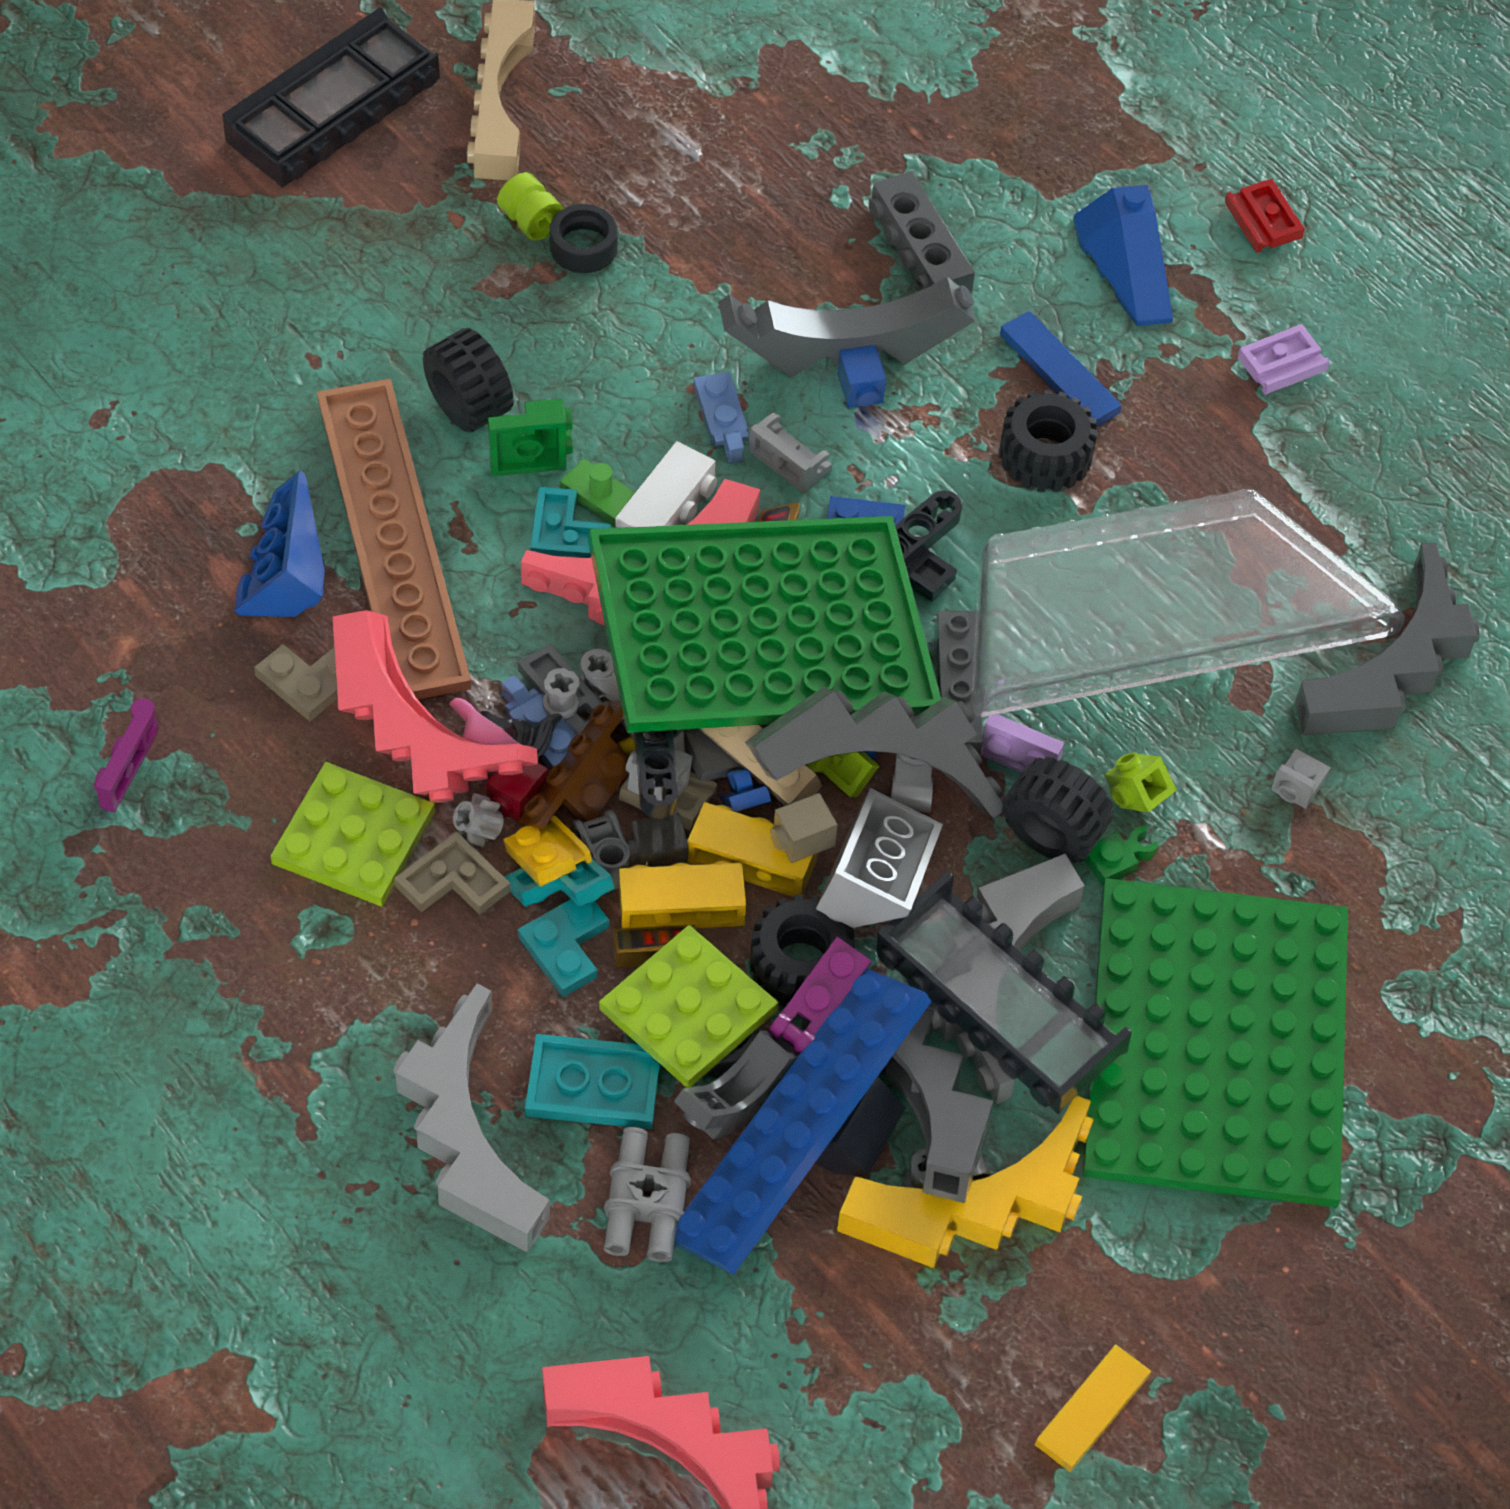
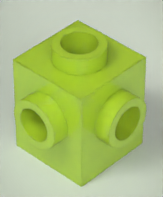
M1131 752L1120 757L1116 761V766L1104 774L1110 786L1112 799L1123 809L1150 812L1177 791L1160 756Z

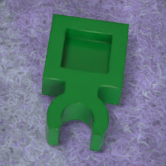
M1146 826L1135 828L1126 840H1123L1120 834L1116 832L1097 842L1093 850L1086 857L1085 862L1102 886L1104 885L1105 878L1118 880L1137 871L1138 860L1145 861L1155 857L1159 847L1157 842L1148 846L1141 845L1138 842L1146 838L1148 830Z

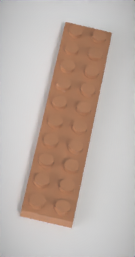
M391 379L318 391V404L370 611L388 616L392 647L402 675L418 700L470 690L471 678Z

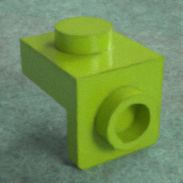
M858 751L831 755L808 763L807 767L813 772H823L849 797H858L879 768V765L865 752Z

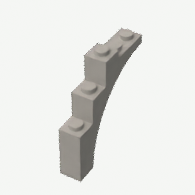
M1064 854L980 887L977 899L983 905L982 919L994 929L1001 923L1007 924L1013 931L1012 945L1021 951L1026 943L1050 922L1080 907L1085 886L1067 855ZM969 933L953 938L951 955L948 956V960L973 939ZM984 948L954 975L955 978L947 981L945 985L999 1032L997 1025V996L1008 968ZM931 1002L927 1009L934 1010L932 1030L936 1029L943 1042L956 1037L961 1054L965 1058L970 1057L976 1068L975 1075L980 1088L984 1092L989 1091L996 1104L1010 1099L1015 1079L1010 1078L1003 1072L998 1060L987 1050L985 1052L978 1050L969 1040L968 1033L959 1025L948 1023L940 1015L937 1006Z
M477 983L469 996L464 994L458 1000L453 1011V1019L446 1028L442 1026L438 1029L432 1039L431 1047L418 1040L410 1052L404 1051L400 1055L394 1067L397 1093L425 1107L419 1114L414 1126L417 1133L418 1149L446 1163L440 1171L435 1184L438 1187L439 1206L528 1253L550 1220V1200L523 1183L498 1158L482 1134L471 1106L468 1088L470 1063L478 1036L492 1013V992Z

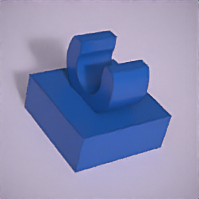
M743 768L727 773L732 792L719 795L722 805L731 808L734 812L771 801L767 786L761 784L752 785L749 770H743Z

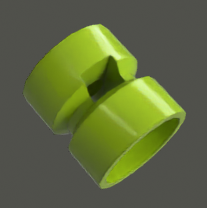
M527 172L519 173L508 180L501 188L497 197V204L512 221L517 222L518 228L533 241L542 240L549 236L552 219L559 211L564 209L552 194L546 192L544 186L531 173Z

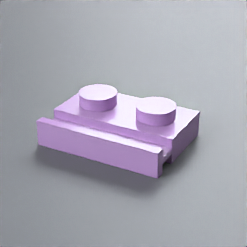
M1303 324L1241 347L1238 353V359L1255 382L1262 385L1265 395L1328 371L1330 363L1328 358H1324L1321 355V348Z
M991 712L984 726L981 756L1022 773L1030 762L1039 757L1043 759L1053 757L1059 761L1062 758L1065 743Z

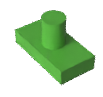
M585 458L560 480V489L577 490L576 502L611 524L614 528H616L617 515L635 494L634 491L612 477V468L608 464H592Z

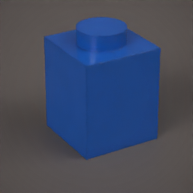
M876 345L840 350L837 374L847 408L884 403L886 377Z

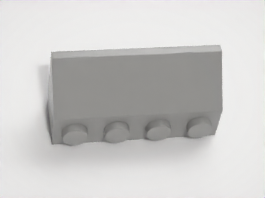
M870 788L850 825L816 910L826 914L830 919L842 922L852 928L907 917L913 906L943 824Z

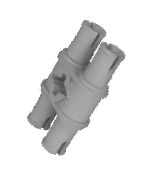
M627 1127L623 1130L618 1161L611 1166L609 1172L612 1180L609 1198L604 1203L605 1213L609 1217L604 1251L615 1256L628 1255L634 1221L649 1222L652 1224L647 1257L656 1262H670L673 1256L677 1224L685 1213L683 1208L686 1189L691 1184L689 1174L686 1172L690 1138L678 1133L666 1135L661 1167L645 1166L644 1158L648 1133L641 1128ZM644 1191H651V1197H643Z

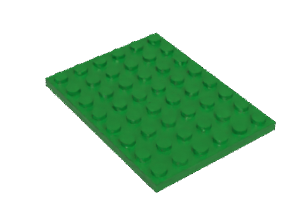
M893 516L589 529L587 540L627 733L768 725L823 686L835 692L840 690L847 697L854 709L849 713L850 715L883 692L896 697L902 696L913 710L914 716H918L941 699Z
M1105 878L1102 894L1095 1003L1100 1005L1105 1011L1104 1025L1110 1031L1117 1035L1126 1026L1132 1031L1128 1053L1120 1055L1089 1084L1088 1100L1091 1103L1087 1117L1094 1119L1085 1143L1083 1177L1338 1207L1341 1199L1348 907ZM1093 1042L1091 1058L1100 1050Z

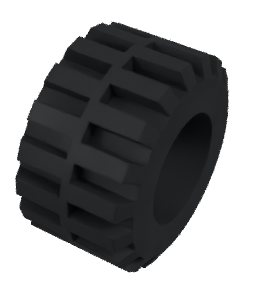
M466 327L424 350L422 358L423 368L431 393L445 415L463 431L474 432L488 424V417L502 416L512 410L514 396L508 373L496 351L478 332Z
M1043 390V394L1040 395L1036 392L1028 393L1027 399L1023 397L1018 398L1014 406L1008 408L1006 417H1004L999 448V458L1002 459L1001 465L1005 471L1010 470L1009 477L1014 481L1020 479L1022 486L1028 489L1031 486L1037 487V491L1045 492V489L1059 492L1062 486L1069 489L1075 486L1076 480L1082 481L1092 464L1098 432L1096 430V419L1091 417V410L1087 406L1081 407L1079 399L1075 397L1069 399L1067 398V393L1059 392L1058 395L1051 394V390ZM1048 438L1060 444H1046L1036 439Z
M1039 757L1030 762L1002 801V813L1006 817L1005 820L1018 838L1023 840L1030 848L1046 857L1053 859L1066 854L1071 863L1081 862L1086 859L1114 818L1113 804L1107 797L1106 791L1097 784V781L1077 766H1073L1061 759L1058 761L1053 757H1046L1045 759Z
M793 895V901L789 902L785 897L777 900L776 908L771 905L767 906L763 910V918L758 917L754 923V931H752L750 972H753V980L759 986L763 985V989L769 995L777 997L776 1001L779 1005L785 1006L786 1002H790L822 958L820 956L810 961L795 960L782 952L783 948L795 943H805L816 947L824 955L836 937H838L855 949L854 929L842 922H836L826 914L816 910L820 897L811 895V900H803V895Z

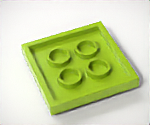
M325 762L272 852L271 862L275 866L382 907L395 885L394 878L403 871L435 813V803Z
M688 925L599 1001V1010L686 1088H689L778 1011V1002L693 927Z

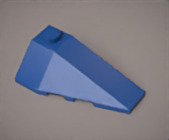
M1139 185L1112 188L1074 214L1073 222L1079 245L1086 255L1090 254L1098 265L1097 271L1101 277H1106L1116 290V298L1136 326L1172 323L1173 315L1156 212L1149 186Z
M298 471L273 492L261 527L266 532L258 545L252 547L249 555L254 560L253 567L249 575L246 573L241 576L237 587L234 612L240 616L296 617L306 608L316 606L324 594L325 570L305 474L301 471Z

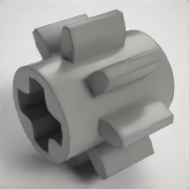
M476 793L472 796V802L462 801L456 807L453 815V823L455 828L459 830L458 833L469 844L480 847L484 846L485 838L495 840L500 834L504 823L503 815L498 810L500 803L491 801L490 797Z

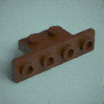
M605 701L593 709L587 726L570 741L568 745L569 751L561 762L548 772L546 783L539 793L525 804L524 814L518 821L522 828L532 826L540 830L543 829L561 803L581 822L597 817L628 773L626 771V764L629 756L609 737L624 716L621 701Z

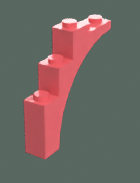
M724 479L713 499L686 525L755 522L759 513L761 489ZM526 550L521 560L522 585L528 586L537 592H547L564 597L572 603L588 605V619L605 626L591 558L557 557Z
M368 610L333 616L338 709L355 714V719L357 720L374 719L376 752L392 755V760L394 761L411 760L414 794L429 796L430 802L433 803L450 802L454 800V794L469 792L468 781L485 780L488 778L487 773L498 771L499 775L523 773L524 766L538 764L537 748L517 743L499 745L479 744L455 734L437 721L418 701L402 675L392 647L388 616Z
M649 1356L542 1367L547 1426H585L618 1432L645 1442L678 1461L706 1487L721 1509H768L765 1488H771L773 1472L780 1471L778 1445L769 1444L767 1428L721 1433L718 1407L710 1408L708 1392L662 1397L659 1371L651 1372Z

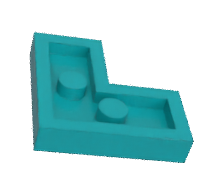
M539 487L530 551L557 557L591 558L587 540L589 529L611 528V524L574 521L577 490Z
M593 858L592 862L588 864L584 861L575 864L576 870L541 887L522 868L504 876L510 882L511 893L525 907L533 903H539L545 900L547 896L559 890H563L578 906H581L585 903L596 901L601 895L615 889L611 875Z
M570 899L517 929L518 939L562 998L597 978V968L579 946L609 928V919L595 901L578 906Z

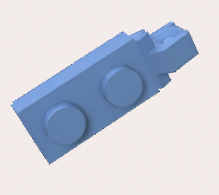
M730 371L695 377L693 382L694 391L711 444H715V446L723 445L729 464L743 462V441L748 440V427Z
M515 675L501 682L503 686L502 696L508 702L505 705V710L509 718L521 719L537 725L548 716L543 709L544 696L539 694L535 688L527 691L525 685ZM560 720L557 723L549 748L541 758L550 770L561 762L569 751L568 745L570 741L576 736L564 720Z

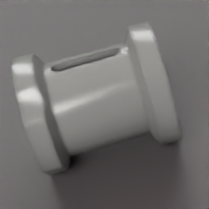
M557 668L547 674V678L544 680L546 694L543 698V709L547 715L559 713L563 716L561 720L572 717L577 712L579 702L576 693L579 690L580 682L575 672L568 671L565 668Z

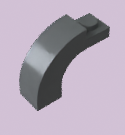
M769 1030L760 1031L740 1059L725 1074L710 1084L683 1088L674 1102L684 1111L683 1116L691 1125L703 1129L713 1140L722 1138L746 1124L759 1111L800 1055L792 1049L794 1046L783 1037L780 1039L776 1038L768 1032Z

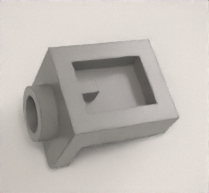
M1295 749L1287 763L1280 765L1271 790L1279 794L1285 801L1296 803L1306 809L1328 777L1331 767Z

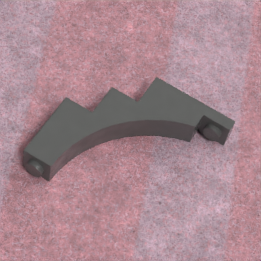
M948 277L906 297L857 309L811 310L766 301L753 310L750 305L741 303L730 294L718 301L724 331L791 378L825 356L838 364L840 350L876 345L878 352L885 350L905 365L975 322L972 309L974 299L970 291L963 285H957Z

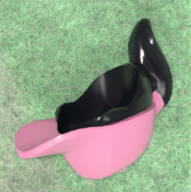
M454 698L449 703L451 708L466 722L463 733L464 738L485 745L517 743L537 748L538 760L544 756L549 748L554 729L563 718L559 713L551 714L537 725L521 719L496 718L488 711H481L479 713L469 702L461 698Z

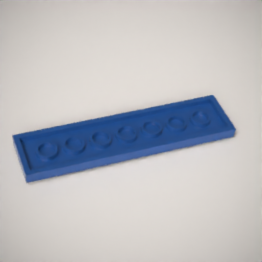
M866 968L863 974L854 981L852 989L840 1005L825 1019L814 1034L815 1039L800 1053L686 1208L685 1213L677 1224L674 1245L733 1275L930 1005L932 1001L924 991Z

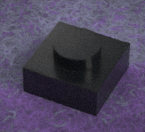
M930 550L925 551L907 568L912 589L931 602L956 579L957 569Z

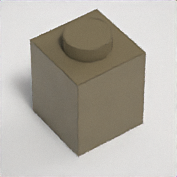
M818 793L776 809L774 827L770 829V833L775 847L779 851L784 850L789 861L793 863L834 847L837 823L822 796Z

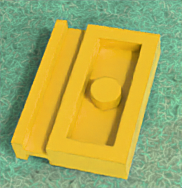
M555 815L550 819L551 823L541 830L533 826H525L515 834L503 839L507 853L540 887L576 870L575 864L582 861L586 864L592 862L589 848Z

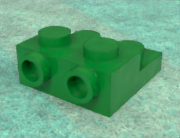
M540 399L524 402L525 414H506L498 417H488L491 476L565 470L566 454H573L572 434L569 431L573 430L571 407L564 408L563 399Z

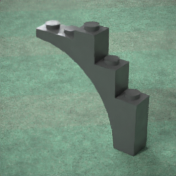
M1422 543L1414 564L1417 584L1415 615L1403 633L1381 654L1359 667L1330 677L1301 682L1295 705L1302 735L1395 729L1399 714L1405 710L1404 695L1432 693L1437 677L1442 675V659L1469 658L1474 642L1479 640V624L1477 619H1472L1468 604L1456 605L1455 592L1452 588H1448L1446 580L1448 572L1447 562L1444 557H1440L1437 543Z
M823 686L745 742L765 774L775 780H779L805 764L835 754L858 751L898 753L921 760L940 770L966 793L981 813L992 818L1002 813L1003 804L1000 797L1003 796L1001 788L991 776L985 777L978 766L982 763V759L970 743L964 744L976 736L977 733L970 724L974 721V717L962 701L957 703L954 700L943 697L911 720L910 718L914 716V712L902 696L896 697L883 692L850 715L849 713L854 709L847 697L840 690L835 692Z
M926 1009L881 1072L904 1095L918 1118L926 1142L927 1153L923 1193L965 1203L989 1130L993 1101L957 1092L963 1055L928 1046L931 1038L934 1010ZM803 1018L802 1029L806 1030L810 1022Z

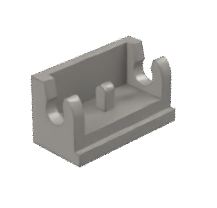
M771 413L760 423L754 424L750 428L749 452L804 494L832 470V463L827 460L831 455L825 450L817 455L783 430V426L778 423L781 418L778 414Z

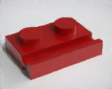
M1273 179L1241 188L1240 192L1232 194V192L1226 193L1224 203L1256 253L1261 252L1262 248L1267 246L1274 248L1303 238L1305 228Z

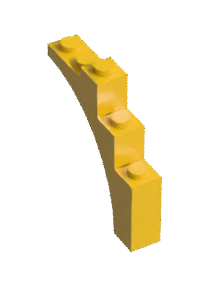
M1076 1096L1071 1101L1061 1122L1040 1146L1016 1164L987 1178L972 1181L965 1203L923 1193V1189L889 1186L855 1176L839 1213L837 1231L932 1268L935 1267L939 1254L948 1255L955 1234L998 1250L1003 1236L1011 1238L1019 1217L1061 1232L1066 1218L1074 1221L1082 1200V1196L1075 1194L1079 1178L1073 1176L1080 1154L1075 1153L1074 1149L1078 1141L1086 1143L1094 1119L1087 1117L1091 1101Z

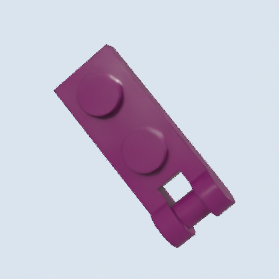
M142 698L132 703L130 708L132 720L124 735L116 738L111 751V759L106 768H100L95 777L94 790L97 792L99 805L102 809L116 812L158 734L159 729L157 719L155 718V707L149 699Z
M836 937L788 1005L776 1018L768 1032L778 1039L783 1037L794 1045L792 1049L800 1054L815 1039L814 1034L825 1019L840 1005L852 989L854 981L863 974L866 968L868 969L871 960ZM797 1015L810 1022L805 1031L792 1023Z

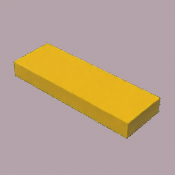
M1115 1344L1036 1439L1035 1446L1071 1473L1149 1378L1151 1370Z

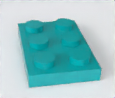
M536 1034L525 1116L652 1130L660 1063L638 1044Z

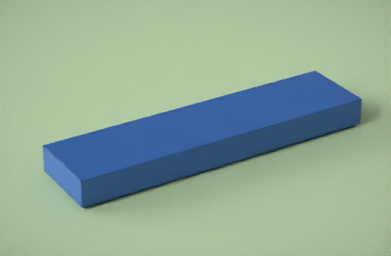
M1030 310L1001 326L1000 335L1057 394L1059 392L1067 393V398L1072 399L1075 397L1081 401V407L1087 406L1091 410V417L1096 419L1097 426L1120 414L1122 405Z

